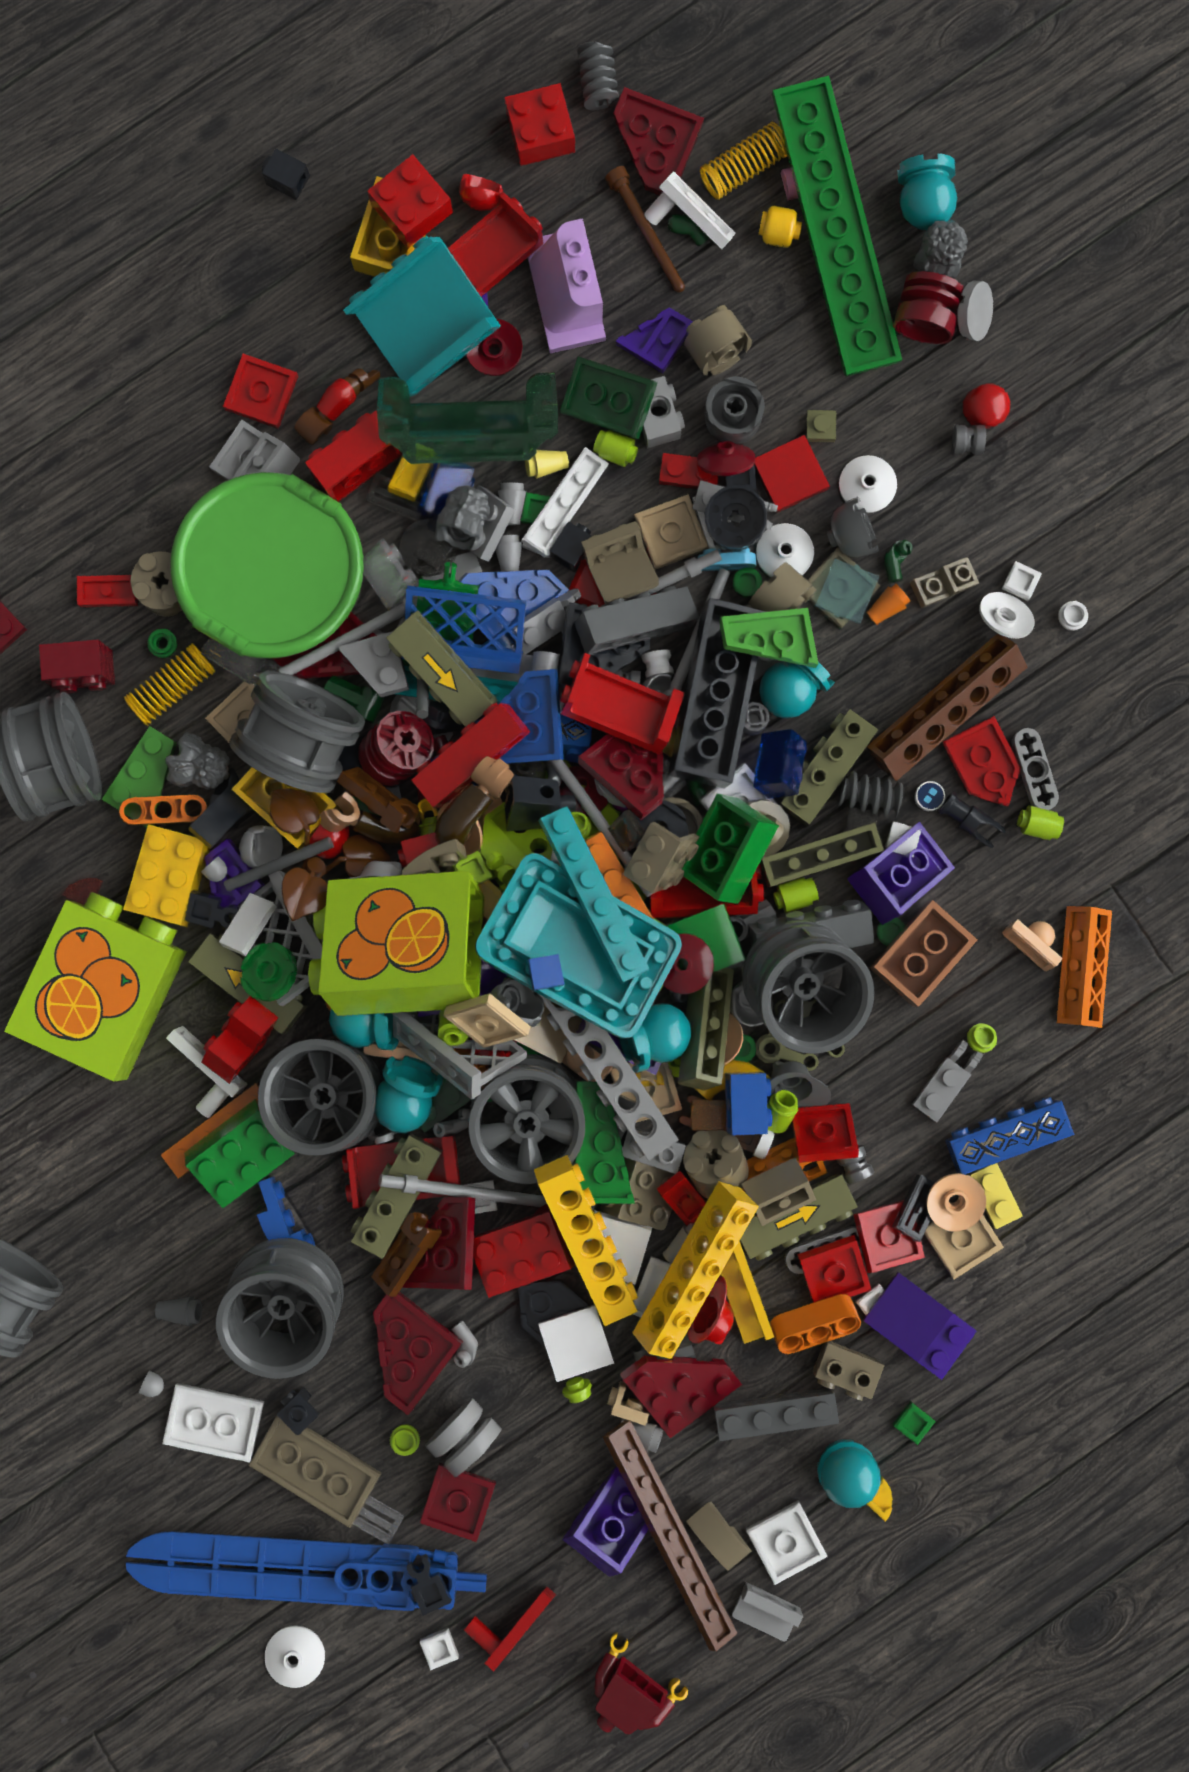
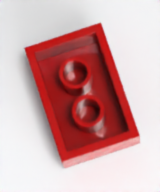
M377 410L371 414L365 413L358 418L354 427L348 431L343 430L336 434L331 444L324 449L321 447L314 450L309 455V460L305 462L313 479L322 491L338 502L403 455L398 438Z
M550 1209L474 1236L473 1257L488 1298L570 1270L576 1265Z

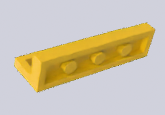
M739 1241L720 1275L726 1280L727 1298L743 1342L746 1344L762 1337L768 1340L774 1338Z

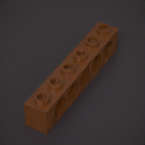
M997 633L873 740L867 748L879 769L895 781L900 779L1027 669L1028 666L1017 644Z

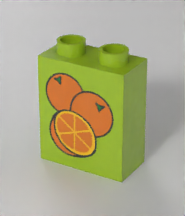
M457 871L328 880L326 906L313 914L316 936L318 939H323L322 957L312 959L309 964V986L313 995H321L337 1016L445 1010L446 1006L479 997L481 958L476 953L475 944L483 930L484 895L471 872Z
M90 892L85 905L74 901H65L4 1032L111 1081H122L128 1079L187 951L172 945L178 930L147 916H144L139 929L118 920L124 908L123 905L97 893Z

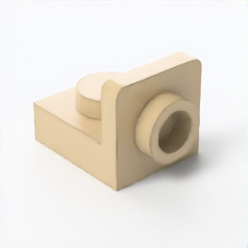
M620 1381L618 1388L612 1387L607 1404L612 1406L611 1415L646 1426L649 1416L648 1410L637 1399L628 1398L627 1401L622 1400L626 1383Z

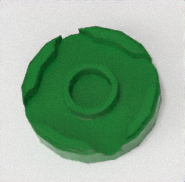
M276 942L256 945L242 961L241 985L247 994L259 1001L271 1002L280 999L289 992L296 979L297 963L294 955L289 949Z

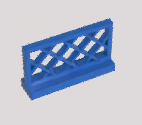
M407 586L405 620L418 610L413 604V596L425 597L431 606L421 614L425 618L427 614L436 609L445 621L434 629L438 633L447 625L454 629L459 637L453 641H445L469 668L519 674L523 657L522 647L526 600ZM446 600L455 601L461 608L451 617L441 606ZM475 604H484L491 613L479 620L470 608ZM506 607L519 609L518 618L510 624L499 613ZM463 613H466L475 624L465 632L454 621ZM495 616L504 629L493 636L484 624ZM518 625L516 632L513 628ZM478 628L489 639L482 645L474 644L468 637ZM509 632L516 640V649L504 648L498 639Z

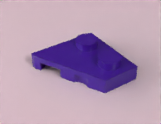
M669 307L657 314L655 319L647 320L640 324L637 330L627 336H620L616 340V346L659 372L664 373L688 336L686 329L693 321Z
M226 839L205 856L206 866L218 856L227 866V874L224 879L218 882H209L211 893L222 898L220 906H239L246 900L249 893L254 894L265 886L262 880L258 879L232 891L226 890L224 886L225 880L253 869L241 860L240 851L231 839Z

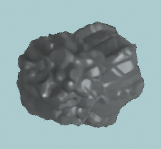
M953 220L946 222L935 221L928 227L922 238L921 246L914 258V268L918 272H935L955 279L960 273L961 258H963L967 249L968 239L964 233L965 230Z
M469 485L455 487V490L449 492L446 506L438 515L435 539L437 541H447L451 546L462 550L470 548V551H475L478 549L484 537V521L487 520V516L490 514L489 497L482 490L470 487Z
M185 732L178 741L179 754L177 756L169 755L165 758V763L169 770L166 779L170 784L180 788L195 784L207 790L210 788L214 789L229 777V757L226 752L221 751L218 747H211L210 744H205L201 737L189 732Z
M505 977L490 992L491 995L529 1026L535 1027L540 1022L545 1008L544 1000L530 988L514 979Z

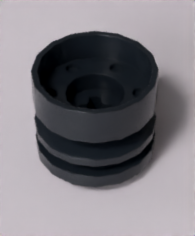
M730 485L720 489L710 498L705 508V524L709 536L718 546L727 550L741 551L752 547L761 539L766 529L767 510L764 501L756 491L746 486ZM732 512H738L739 516H744L745 520L740 521L739 527H734L732 522H728V519L732 518Z

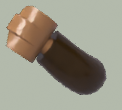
M486 756L477 765L471 775V779L478 786L476 787L471 783L446 807L437 820L435 839L438 845L453 839H457L462 845L466 844L472 826L493 802L488 796L491 795L493 798L498 799L512 780L514 774L509 770L508 764L501 759L496 760Z
M346 791L334 801L341 808L343 814L338 809H328L319 814L321 817L320 824L330 832L342 831L350 825L351 830L391 846H401V841L415 838L421 832L419 824L422 819L419 813L409 829L401 825L399 832L394 833L380 822L381 816L363 810L359 811L357 802Z

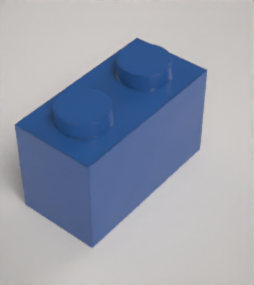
M725 1073L727 1133L730 1135L768 1134V1127L772 1126V1111L767 1109V1097L771 1096V1081L769 1078H766V1073Z

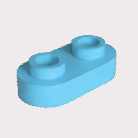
M749 548L741 551L732 550V552L721 553V550L718 549L722 560L702 569V571L755 568L756 554L750 552ZM706 549V550L703 551V554H702V555H699V556H698V558H700V557H702V556H704V555H706V554H708V553H710V552H712V551H714V550H716V549Z

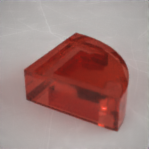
M95 878L81 879L69 885L62 895L85 905L90 892L98 894L103 881Z

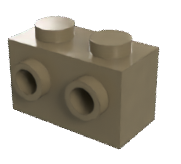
M796 1157L741 1183L745 1193L759 1206L755 1214L761 1226L816 1201L810 1183Z
M829 1341L822 1345L813 1374L816 1378H819L818 1384L833 1390L835 1386L846 1389V1395L862 1401L863 1397L873 1398L885 1365L881 1360Z

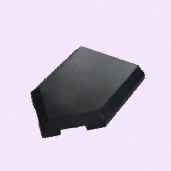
M560 1280L533 1282L518 1287L521 1327L544 1347L545 1344L538 1323L589 1306Z

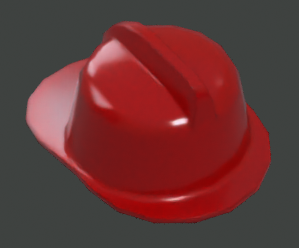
M719 1275L688 1329V1338L692 1343H700L707 1340L715 1344H722L733 1325L734 1314L731 1305L726 1301L727 1283L721 1275Z

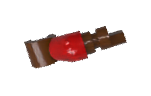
M357 368L347 377L335 380L324 392L317 404V408L311 407L298 419L294 426L296 432L310 445H314L323 433L328 435L333 427L330 419L335 421L355 402L356 396L360 392H363L380 378V371L372 370L367 374L364 370Z

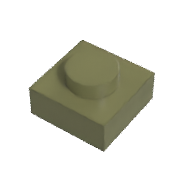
M807 410L806 438L808 442H835L836 411Z

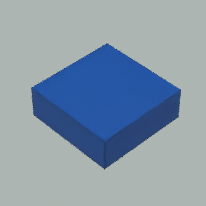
M559 954L527 960L533 991L560 987L565 984Z

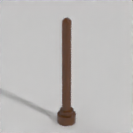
M624 166L614 168L604 178L609 188L614 189L616 193H620L673 289L677 293L683 292L685 285L629 187L630 176Z

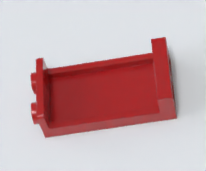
M504 192L499 195L500 203L496 208L448 247L481 297L543 245V227L534 216L529 217L524 212L520 202L514 197H508Z
M584 653L580 662L575 660L568 676L573 678L571 686L566 684L560 697V702L564 703L561 715L660 755L669 742L685 693L675 688L669 696L588 663L591 655Z
M759 863L739 904L717 901L683 876L676 886L672 885L666 890L658 891L649 896L650 913L653 918L690 917L724 904L728 915L758 914V902L764 901L763 884H758L757 879H761V865Z
M455 1134L440 1138H422L424 1141L443 1150L427 1180L461 1185ZM399 1141L346 1149L347 1155H342L344 1173L349 1172L350 1184L346 1185V1198L348 1203L352 1202L353 1209L365 1206L373 1190L379 1191V1177L388 1163L390 1165L394 1164L398 1156L394 1153V1150ZM420 1192L416 1200L454 1196Z

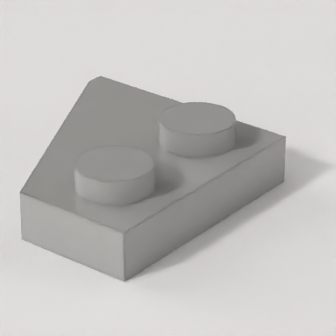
M478 485L477 489L482 490L489 497L490 514L487 516V520L484 521L483 541L478 549L471 552L480 559L489 562L515 509L487 488Z
M392 632L339 646L341 653L380 697L409 690L402 659L396 656L388 645L390 642L386 637Z

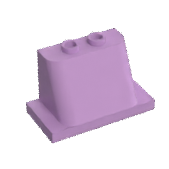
M583 218L562 224L555 233L543 236V245L528 257L550 354L606 341L603 326V301Z

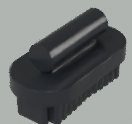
M431 701L428 707V716L423 718L424 722L430 727L432 735L454 732L465 727L463 723L459 725L452 719L449 714L450 709L443 701L441 703Z

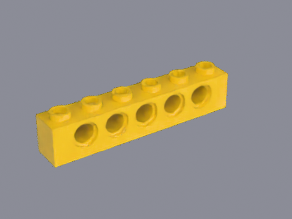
M565 1155L534 1169L542 1194L604 1326L638 1312L634 1300L638 1299L637 1292L632 1281L626 1284L624 1280L628 1273L622 1259L615 1260L613 1256L617 1249L611 1235L605 1237L602 1232L607 1227L600 1211L594 1213L591 1208L596 1203L589 1187L583 1190L580 1184L585 1179L578 1163L572 1165L568 1155ZM571 1190L569 1194L563 1195L565 1191Z
M718 1181L632 1332L649 1354L672 1359L759 1206L740 1187Z

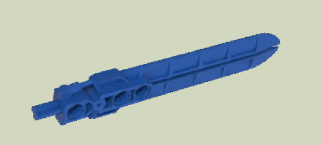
M160 1532L147 1536L135 1543L126 1555V1557L168 1561L167 1564L126 1562V1570L136 1581L151 1590L168 1594L367 1606L386 1610L413 1611L415 1608H419L418 1603L414 1601L411 1594V1584L417 1582V1579L409 1575L407 1563L409 1561L413 1563L417 1555L422 1556L424 1554L433 1558V1560H430L431 1567L429 1571L431 1575L440 1572L449 1580L446 1587L452 1601L450 1604L439 1609L450 1610L454 1607L456 1591L486 1592L487 1583L486 1573L458 1572V1555L455 1552L435 1549V1552L419 1549L418 1546L374 1545L189 1532ZM175 1561L213 1564V1567L175 1564ZM220 1564L258 1567V1570L220 1567ZM424 1564L420 1568L413 1565L418 1570L424 1568ZM265 1567L301 1569L303 1570V1572L273 1571L264 1569ZM348 1568L357 1571L359 1578L356 1580L346 1578L344 1570ZM310 1570H316V1571H332V1572H335V1575H334V1574L309 1573V1571H310ZM382 1570L387 1573L389 1579L385 1582H380L375 1579L374 1572Z

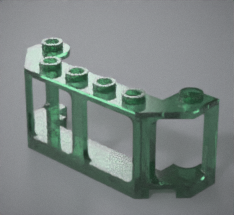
M555 372L532 375L526 383V400L411 404L409 387L404 380L397 377H381L378 383L377 400L379 438L387 445L391 443L402 452L403 458L410 464L530 460L537 453L536 449L548 438L551 440L558 433Z

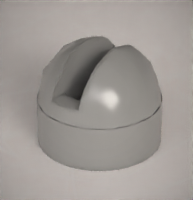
M218 856L201 873L210 881L218 882L225 878L227 866Z
M149 1371L142 1383L139 1394L147 1397L159 1395L164 1388V1382L160 1375Z

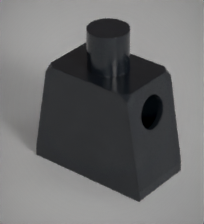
M513 776L504 804L506 831L541 829L540 818L568 806L571 813L575 812V795H560L559 782L556 780Z

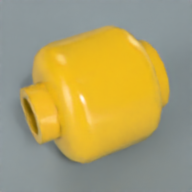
M771 206L768 212L763 211L758 235L762 236L765 244L788 248L793 239L799 240L802 222L797 221V212L795 210Z

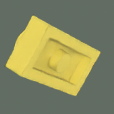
M997 1163L968 1174L976 1179L984 1189L986 1195L985 1210L995 1229L1023 1217Z

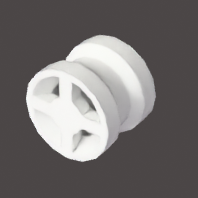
M657 650L642 655V662L647 667L645 672L646 679L656 674H674L673 667L669 664L670 650Z

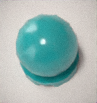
M937 154L938 159L924 160L923 155L908 158L899 164L900 170H897L898 183L904 186L901 190L900 208L903 217L914 228L927 230L935 221H949L956 209L957 192L954 183L951 181L956 175L955 160L949 155Z
M781 661L768 668L760 681V698L770 713L776 717L789 719L798 717L808 711L816 700L817 690L820 689L827 692L835 682L828 679L830 674L820 663L816 668Z
M665 1003L652 1004L638 1032L630 1038L618 1037L626 1061L633 1060L635 1066L632 1067V1070L635 1073H639L649 1069L650 1060L663 1063L671 1062L682 1056L689 1046L691 1027L685 1014L675 1006Z
M332 1009L330 1011L329 1024L332 1033L343 1044L354 1048L369 1047L376 1042L381 1050L393 1051L396 1049L399 1040L393 1036V1013L337 1016Z
M394 1056L390 1057L383 1068L384 1080L376 1089L374 1113L379 1123L392 1132L407 1133L418 1129L431 1114L432 1097L439 1093L443 1084V1076L441 1074L437 1076L431 1072L432 1067L420 1059L404 1056L403 1061H395Z
M837 1440L829 1444L817 1463L818 1479L827 1497L837 1505L846 1508H861L872 1501L878 1493L881 1483L880 1468L870 1450L862 1444L854 1442V1440Z

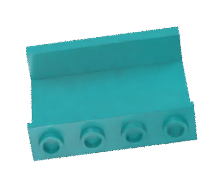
M424 236L413 245L414 251L408 256L404 254L394 260L391 264L393 268L386 274L382 272L370 281L372 286L365 292L361 290L349 299L351 304L343 309L346 315L356 314L403 382L397 389L404 398L415 396L501 327L440 237Z

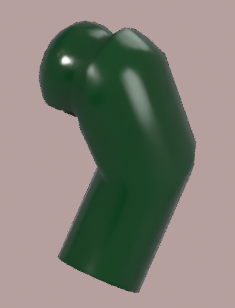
M675 214L668 221V228L671 232L690 235L697 247L709 239L708 235L688 215Z
M908 540L895 542L884 555L889 583L903 579L900 564L913 550L912 544Z

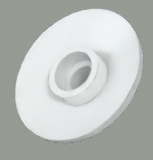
M866 455L851 460L844 467L839 479V490L843 500L846 502L859 497L861 502L856 505L859 510L865 508L867 513H874L884 509L894 498L897 489V479L894 470L886 461L876 456ZM866 477L873 478L874 485H866L864 479Z
M789 523L777 524L772 526L771 530L767 529L756 547L758 564L769 577L774 576L773 572L784 562H787L803 575L811 566L814 557V546L809 535L802 528ZM788 545L791 548V553H782L781 547Z
M993 592L987 594L980 602L979 611L982 619L996 633L1008 638L1017 639L1028 636L1033 630L1035 624L1033 614L1018 598L1002 592Z
M298 1625L287 1626L277 1631L269 1640L265 1650V1665L270 1676L279 1684L290 1688L303 1687L314 1681L320 1674L325 1661V1650L320 1638L312 1630ZM291 1655L296 1656L298 1663L295 1665L290 1664L288 1657Z

